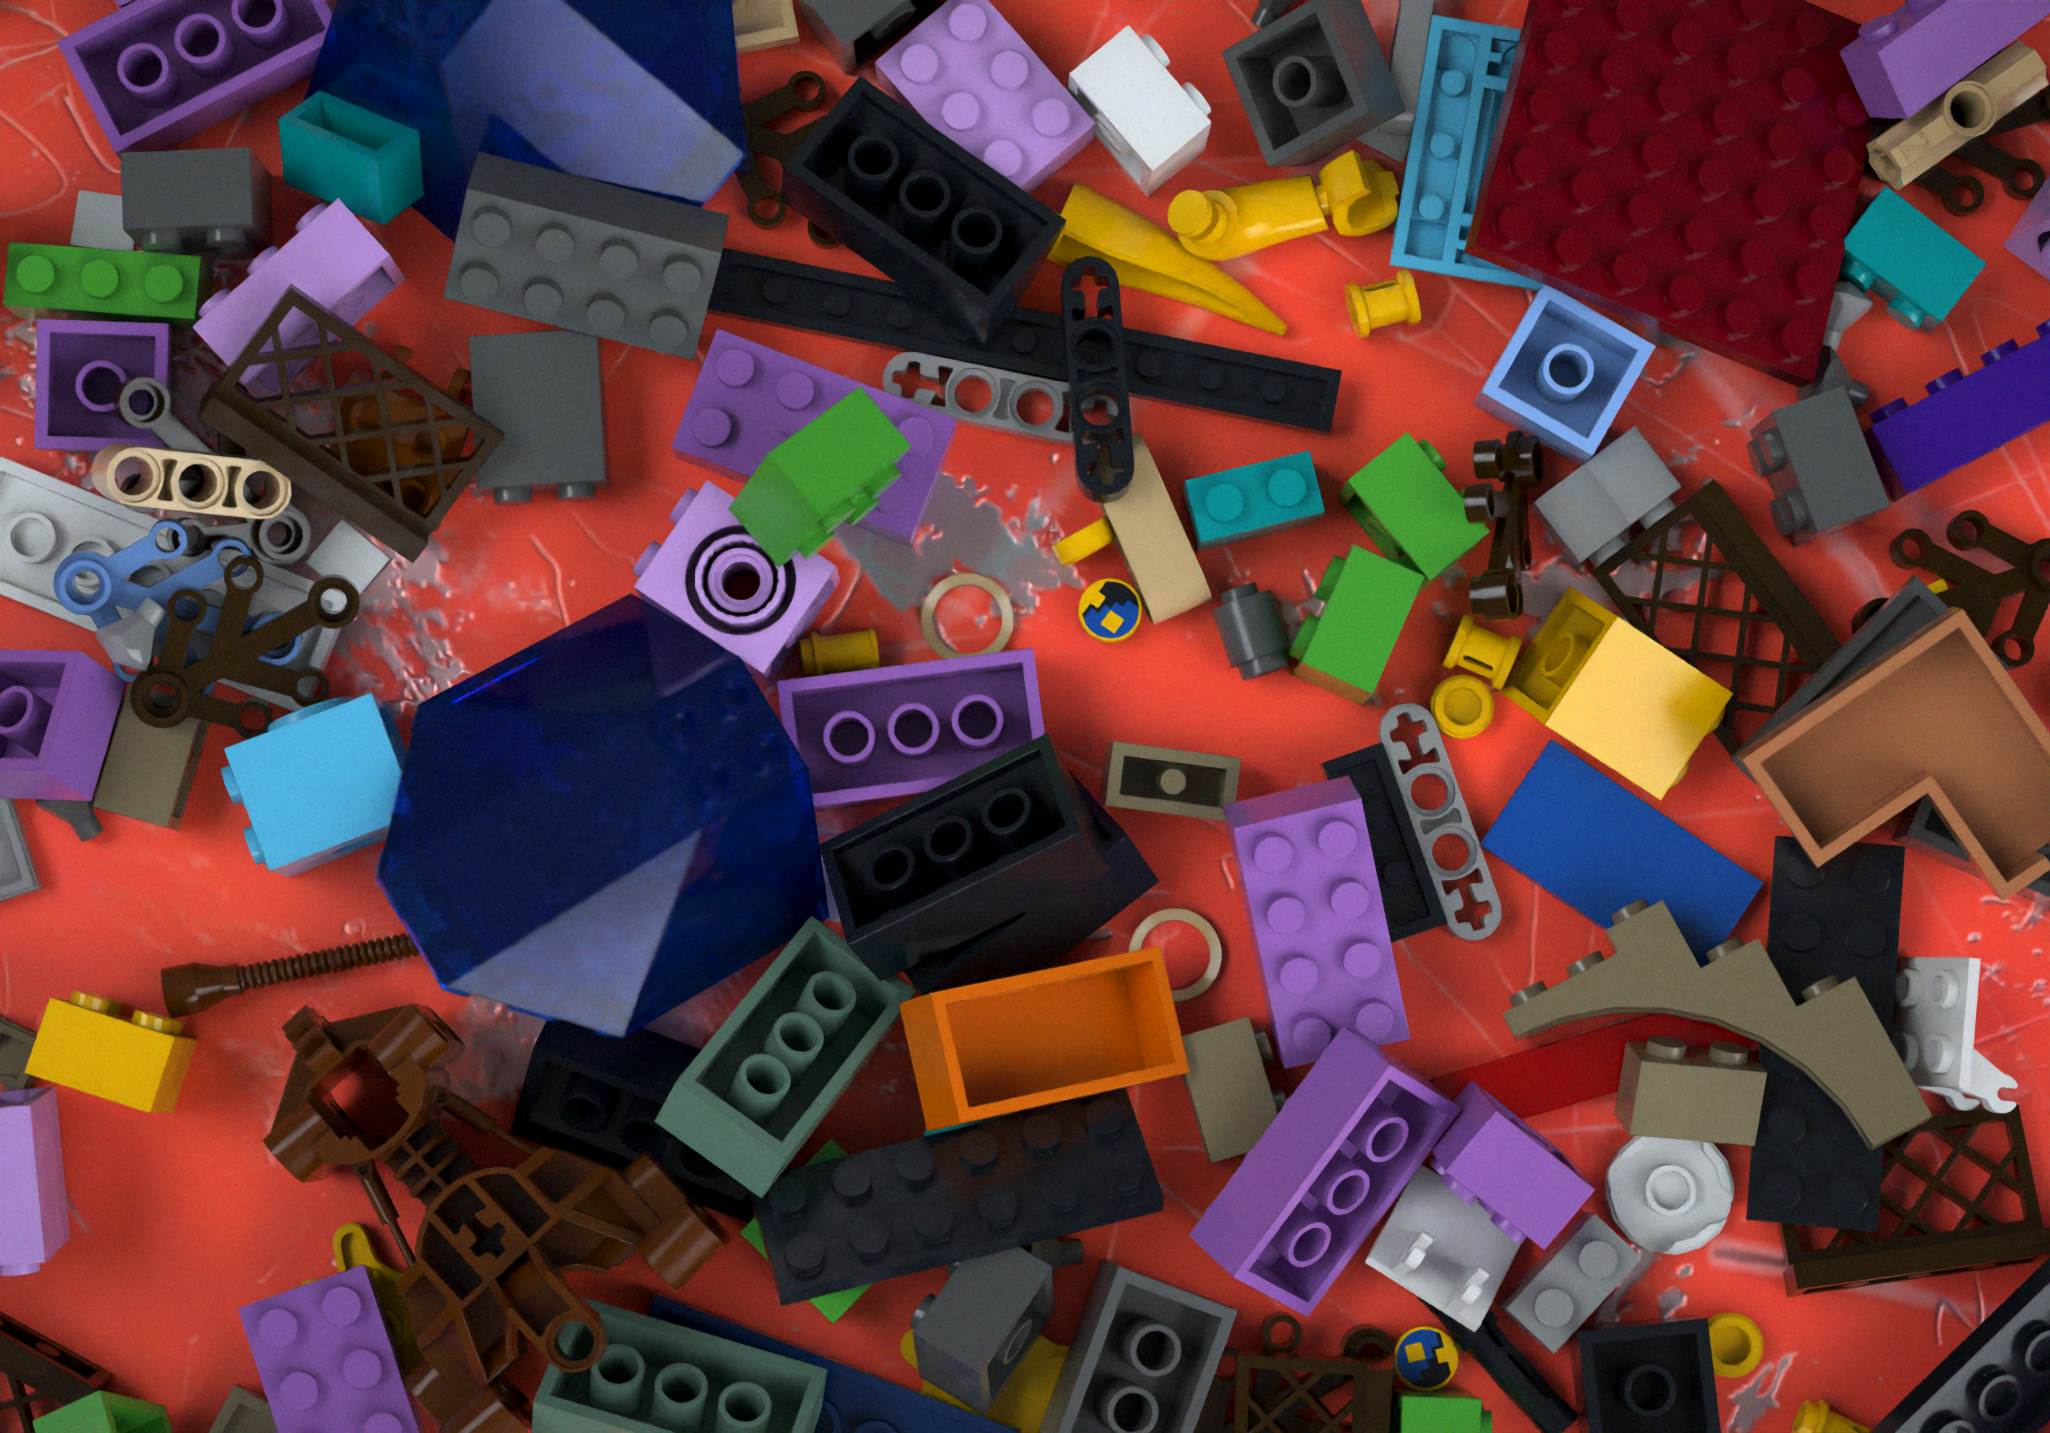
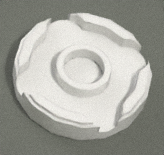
M1633 1136L1617 1149L1606 1170L1604 1198L1610 1219L1627 1240L1650 1252L1678 1255L1701 1248L1720 1233L1730 1212L1731 1202H1733L1734 1182L1727 1160L1713 1142Z

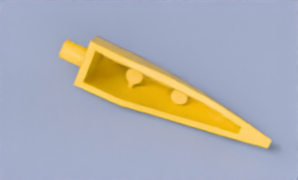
M1075 182L1061 214L1057 213L1067 221L1063 231L1046 257L1047 259L1068 267L1069 264L1078 258L1086 256L1099 257L1107 261L1114 268L1119 286L1138 289L1191 304L1280 336L1284 335L1287 325L1249 290L1212 261L1192 255L1184 249L1177 237L1111 198ZM1086 275L1087 277L1094 280L1093 276Z

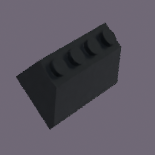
M861 76L783 166L780 198L782 202L984 344L1023 298L1067 221Z
M1048 733L819 844L847 945L880 982L1111 871L1095 821L1053 739Z
M1070 770L1069 772L1095 821L1111 871L903 970L922 996L942 990L1048 969L1159 882L1129 836Z
M559 996L533 1047L510 1133L543 1146L558 1145L568 1149L570 1152L621 1171L643 1151H646L690 1198H695L702 1206L750 1223L753 1218L754 1210L748 1188L655 1122L676 1081L700 1053L701 1049Z

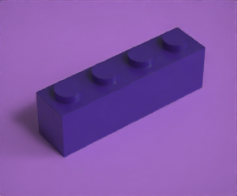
M2050 319L2035 327L2040 336L2039 339L2019 348L2013 338L1981 355L1980 359L1985 367L1963 377L1958 367L1925 385V388L1930 396L1908 406L1904 397H1901L1869 414L1874 425L1864 431L1863 435L1877 472L1894 503L2050 421Z

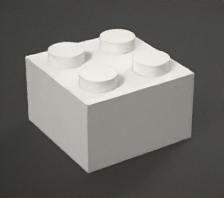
M1128 25L1069 73L1068 92L1095 121L1096 138L1142 192L1149 197L1205 150L1211 127V121L1207 115L1211 112V108L1202 94L1191 83L1186 82L1183 86H1180L1165 67L1170 64V60L1161 46L1149 34L1139 38Z

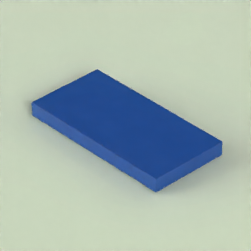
M1552 739L1547 742L1479 843L1481 848L1603 931L1615 925L1611 915L1621 908L1642 898L1646 899L1649 907L1663 900L1700 968L1710 963L1705 954L1724 943L1763 885L1762 881Z

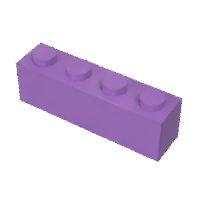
M1904 0L1905 4L1893 13L1881 15L1862 25L1858 30L1860 37L1839 51L1869 117L1908 119L2050 14V0Z

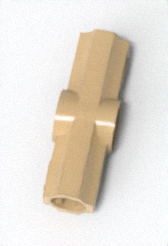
M2020 40L2012 42L1910 118L1902 119L1866 145L1870 157L1868 162L1880 180L1886 181L1895 190L1901 189L1969 140L1986 133L1996 121L2049 85L2046 78V65L2035 49L2027 47ZM1951 102L1957 104L1962 109L1965 116L1964 127L1958 125L1953 120L1950 111Z

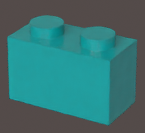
M320 90L278 119L285 184L330 203L339 198L351 212L382 225L389 222L424 196L419 131Z
M1885 186L1872 199L1849 229L1848 235L1844 239L1845 249L1839 276L1844 281H1850L1862 292L1870 289L1888 303L1886 310L1889 315L1904 327L1913 331L1921 328L1928 334L1944 320L1987 263Z
M1310 450L1185 480L1182 488V495L1197 552L1318 523L1325 513Z

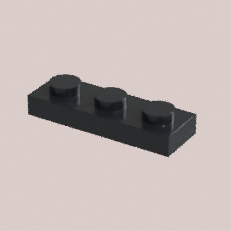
M1383 742L1322 763L1321 768L1326 781L1349 776L1362 799L1391 943L1446 924L1445 914Z

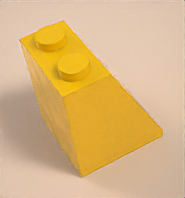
M1571 586L1568 587L1506 679L1503 688L1499 690L1500 693L1541 723L1660 800H1662L1669 788L1675 786L1684 777L1689 766V758L1704 736L1712 732L1719 725L1725 713V705L1734 694Z

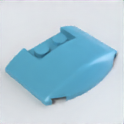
M1432 15L1416 113L1410 135L1401 187L1398 215L1395 219L1389 266L1539 291L1543 285L1540 282L1464 252L1521 29Z

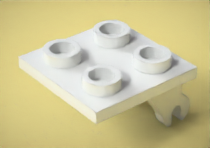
M1899 957V968L1895 983L1894 1027L1891 1042L1916 1087L1945 1097L1948 1105L1955 1110H1974L1980 1105L1981 1100L1983 1107L1990 1112L2008 1113L2016 1107V1103L2000 1100L1997 1093L2000 1088L2016 1089L2018 1086L2017 1082L2011 1076L2002 1073L1973 1048L1981 959L1970 957ZM1962 1093L1973 1096L1978 1099L1965 1098L1962 1095Z
M1421 1164L1402 1189L1364 1262L1475 1332L1480 1327L1520 1245L1490 1220L1492 1216L1480 1206L1478 1199L1472 1205L1467 1204L1441 1181L1442 1176Z

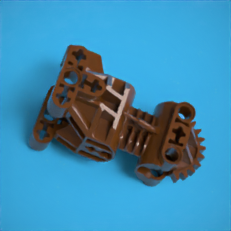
M410 1002L405 1006L329 1022L323 1015L320 1016L314 1008L310 1009L305 1005L282 1027L285 1037L293 1044L292 1047L296 1054L271 1132L263 1139V1142L285 1169L302 1183L323 1181L338 1166L352 1165L354 1173L359 1178L382 1226L388 1225L409 1267L407 1272L396 1282L400 1297L404 1296L416 1336L415 1340L423 1358L402 1376V1379L414 1396L442 1425L439 1433H527L532 1428V1402L514 1383L503 1376L529 1351L525 1336L552 1365L561 1371L570 1373L581 1372L600 1361L608 1346L607 1327L601 1316L561 1273L589 1271L604 1275L615 1265L620 1266L638 1250L651 1267L671 1287L677 1290L685 1285L732 1241L730 1235L695 1198H690L646 1151H643L621 1171L570 1152L568 1149L558 1145H546L537 1150L496 1125V1118L449 1090L450 1074L445 1067L466 1049V1046L446 1022L429 1006L425 1007L424 1005L412 1004ZM369 1055L397 1083L398 1087L396 1090L399 1095L395 1099L410 1114L401 1129L389 1140L383 1134H368L363 1131L344 1112L330 1092L358 1068ZM443 1110L482 1134L487 1136L489 1133H492L530 1157L521 1165L486 1169L483 1165H478L469 1156L471 1152L467 1148H462L454 1139L455 1135L451 1131L445 1130L439 1123V1118ZM379 1161L382 1165L387 1164L395 1173L394 1178L398 1182L403 1181L411 1190L409 1194L414 1199L418 1198L427 1207L416 1238L415 1256L396 1221L400 1216L376 1170L374 1162ZM567 1322H581L591 1330L594 1345L588 1357L575 1359L562 1351L558 1338L560 1330Z

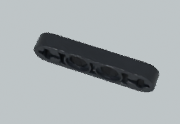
M1086 256L1073 261L1063 273L1060 300L1075 479L1078 489L1086 498L1094 502L1106 504L1119 500L1130 488L1134 473V454L1119 281L1116 271L1107 261L1099 257ZM1089 275L1094 277L1095 285L1106 286V288L1098 291L1096 301L1097 317L1085 319V295L1083 291L1073 290L1072 288L1079 287L1082 276ZM1109 315L1111 320L1102 317ZM1073 317L1078 318V319H1082V320H1080V321H1078V322H1074V321H1073ZM1099 334L1107 338L1111 343L1113 353L1104 363H1087L1077 353L1076 345L1078 341L1085 335ZM1097 394L1111 398L1118 410L1116 418L1109 424L1102 426L1088 422L1081 410L1083 402L1090 396ZM1116 437H1120V438H1121V442H1117V441H1114V440H1111V439H1114V438H1116ZM1083 439H1086V440H1089V441H1094V442H1091V443L1085 445V444L1083 443ZM1110 440L1108 446L1109 464L1111 468L1121 469L1122 472L1114 474L1111 485H1101L1099 476L1088 474L1087 471L1096 468L1098 458L1097 442Z

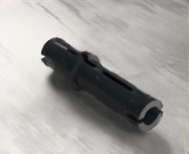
M1417 1296L1418 1300L1423 1302L1456 1339L1453 1345L1461 1354L1467 1351L1541 1433H1562L1579 1417L1576 1410H1573L1562 1399L1550 1383L1496 1325L1499 1319L1491 1310L1486 1313L1480 1327L1473 1332Z

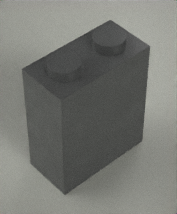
M574 330L469 336L473 411L504 432L503 440L476 474L477 489L484 497L493 496L494 505L517 506L532 503V494L557 492L558 501L582 502L596 499L595 490L611 489L602 338ZM474 432L476 448L483 437Z

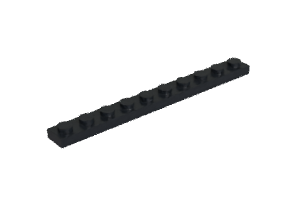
M723 248L707 308L709 314L901 352H919L1067 383L1062 315L1015 306L984 344L897 282ZM1073 317V321H1074V322H1078V321L1082 320V319H1078V318H1074V317ZM1123 327L1129 397L1329 436L1342 374L1341 370ZM1099 334L1085 335L1076 345L1078 355L1082 360L1090 364L1104 363L1113 353L1111 343L1107 338Z

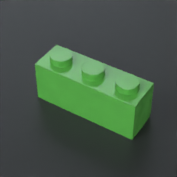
M9 242L3 306L19 319L170 324L177 331L196 332L192 326L202 318L199 315V310L212 297L214 270L201 256Z

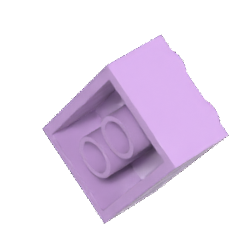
M988 0L946 1L875 61L876 80L895 101L1028 194H1031L1094 140L1095 121Z
M339 198L328 207L325 203L313 207L297 223L295 227L299 232L280 250L277 246H271L263 251L249 265L247 272L250 276L232 292L228 288L220 290L207 300L199 310V315L202 318L192 327L228 367L290 284H293L351 326H354L406 280V277L390 254ZM293 306L279 325L282 348L288 349L320 344L317 322ZM326 329L328 342H335L339 339L338 336ZM272 335L259 353L274 351ZM319 356L286 360L288 381L291 382ZM277 362L248 366L240 377L241 382L257 398L275 396L281 390Z

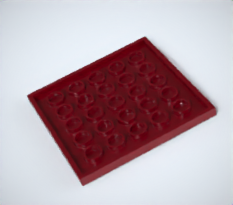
M1529 0L1464 252L1799 388L1813 383L1844 254V239L1849 232L1868 152L1866 145L1870 142L1875 118L1869 117L1839 51L1860 37L1858 30L1862 25L1805 0Z

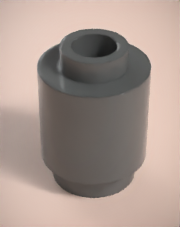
M1256 582L1221 593L1220 597L1223 605L1213 609L1212 613L1231 668L1238 667L1242 681L1260 677L1291 665L1286 650L1291 648V644L1272 590L1259 592Z

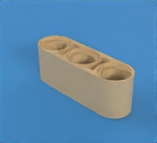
M1138 432L1132 435L1134 473L1130 488L1119 500L1106 504L1098 503L1103 516H1107L1116 533L1115 544L1151 623L1156 625L1211 601L1212 596L1143 437ZM1109 445L1098 449L1096 468L1087 471L1088 474L1098 475L1101 485H1111L1114 474L1122 472L1121 469L1111 468L1109 464Z
M115 443L103 448L96 455L91 468L92 481L101 494L109 499L138 507L267 519L280 514L288 505L292 494L290 479L262 460L248 456ZM134 457L140 465L141 475L139 481L130 490L121 491L115 483L114 473L116 467L122 460ZM197 464L204 473V484L198 494L191 498H186L179 489V479L186 467ZM260 471L267 481L266 493L259 502L248 504L243 496L244 482L250 474Z

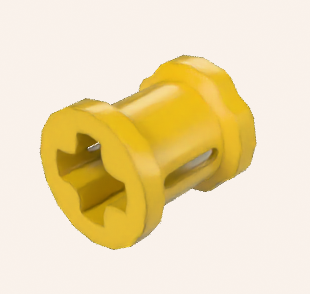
M1408 269L1398 271L1394 279L1359 287L1356 282L1345 284L1346 305L1353 330L1358 339L1369 337L1371 329L1406 321L1410 326L1420 323L1421 310L1413 278Z
M1464 614L1455 631L1442 665L1450 669L1458 665L1491 679L1492 687L1501 690L1514 664L1523 638L1513 635L1507 639L1474 625L1473 617Z

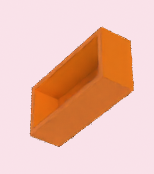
M1161 946L942 990L899 1003L928 1132L1190 1073Z

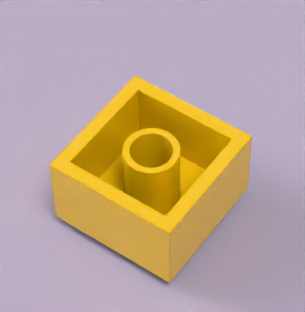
M73 990L69 1000L49 998L24 1073L148 1113H173L198 1039L181 1034L184 1026L182 1021L147 1011L146 1013L139 1010L134 1011L132 1018L120 1015L123 1006L122 1002L87 991L84 993Z

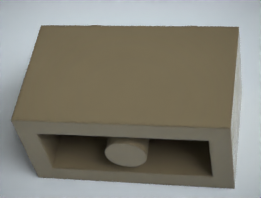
M129 683L126 696L122 695L112 729L114 736L108 756L104 757L94 790L96 796L92 807L179 831L211 722L188 716L179 725L171 728L149 726L141 721L132 709L130 702L132 683ZM154 689L151 690V697L158 705L167 706L176 699L175 695Z
M1117 741L1107 742L1099 803L1101 806L1226 822L1222 805L1236 802L1241 758Z
M1248 1016L1182 1036L1190 1073L1182 1074L1209 1163L1249 1152L1286 1102L1282 1087L1274 1090L1270 1089L1264 1065L1274 1063L1264 1026L1252 1029Z
M1662 1035L1649 1036L1647 1043L1626 1041L1614 1115L1629 1135L1755 1146L1767 1071L1749 1052L1747 1047L1733 1042L1714 1041L1710 1043V1048L1687 1047L1686 1043L1680 1039Z

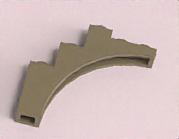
M1642 898L1612 914L1611 918L1615 925L1605 930V938L1614 955L1604 959L1601 952L1597 951L1583 957L1566 968L1570 978L1549 989L1546 988L1543 981L1522 989L1509 998L1513 1008L1502 1013L1504 1021L1516 1042L1563 1023L1609 1014H1665L1717 1025L1764 1045L1802 1070L1842 1109L1870 1151L1927 1122L1932 1117L1930 1110L1855 976L1841 984L1835 974L1822 979L1801 992L1805 1003L1796 1007L1759 938L1744 945L1740 936H1737L1718 945L1705 954L1710 963L1700 968L1663 900L1649 907L1646 899Z

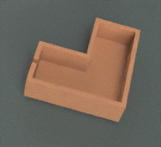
M1950 607L1736 754L1809 860L1817 868L1919 798L1925 796L1989 889L2001 900L2005 901L2050 870V862L2047 857L2036 851L2045 844L2050 848V733L1962 608Z

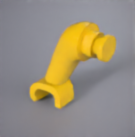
M1351 150L1317 172L1320 185L1316 186L1312 175L1307 174L1229 187L1219 191L1207 190L1199 192L1189 189L1182 191L1174 197L1169 205L1167 216L1170 227L1178 233L1179 240L1185 250L1198 258L1226 261L1285 241L1328 230L1329 224L1326 216L1330 214L1338 233L1341 235L1361 236L1374 233L1395 222L1398 215L1396 197L1400 192L1393 171H1385L1375 159L1361 161L1359 153Z

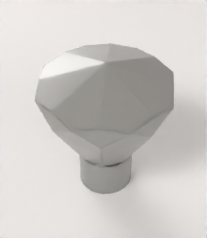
M1837 281L1822 343V346H1831L1836 351L1843 332L1866 314L1873 305V300L1850 281Z
M146 598L133 615L96 630L95 637L112 662L146 672L151 659L155 628L167 613L157 603Z

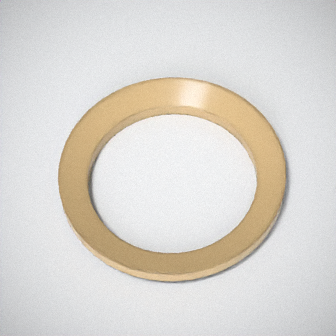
M958 573L941 580L931 589L922 607L921 626L924 637L931 649L943 659L1000 652L1009 641L1013 630V608L1007 594L995 581L977 573ZM965 585L976 586L990 593L997 601L1002 614L1001 629L995 641L986 649L971 654L958 653L947 648L939 640L933 627V612L939 599L949 590Z
M1171 908L1150 915L1137 927L1130 941L1129 952L1141 950L1145 936L1160 923L1177 920L1187 922L1196 927L1208 943L1210 953L1209 964L1205 974L1197 983L1186 989L1171 990L1173 1001L1180 1002L1199 996L1211 986L1220 970L1222 949L1217 933L1207 920L1192 911Z

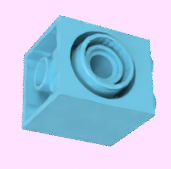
M373 693L354 700L352 697L344 696L307 706L275 720L268 726V732L224 748L230 764L221 768L225 786L234 804L242 802L252 823V826L243 829L249 851L257 865L264 863L271 872L290 878L433 823L390 706Z

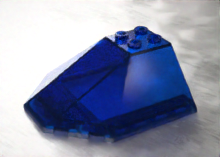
M337 0L304 98L305 101L320 90L419 131L424 196L410 206L454 243L457 237L467 187L478 151L700 208L706 206L747 156L745 130L742 128L739 95V92H741L738 46L734 35L732 11L734 0Z
M632 593L425 700L417 706L410 731L412 732L405 764L401 768L390 812L392 818L384 849L380 853L375 879L442 990L465 997L473 994L507 1004L506 1008L556 1023L559 1020L594 1029V1034L621 1040L788 943L811 916L821 923L830 918L809 768L741 657Z

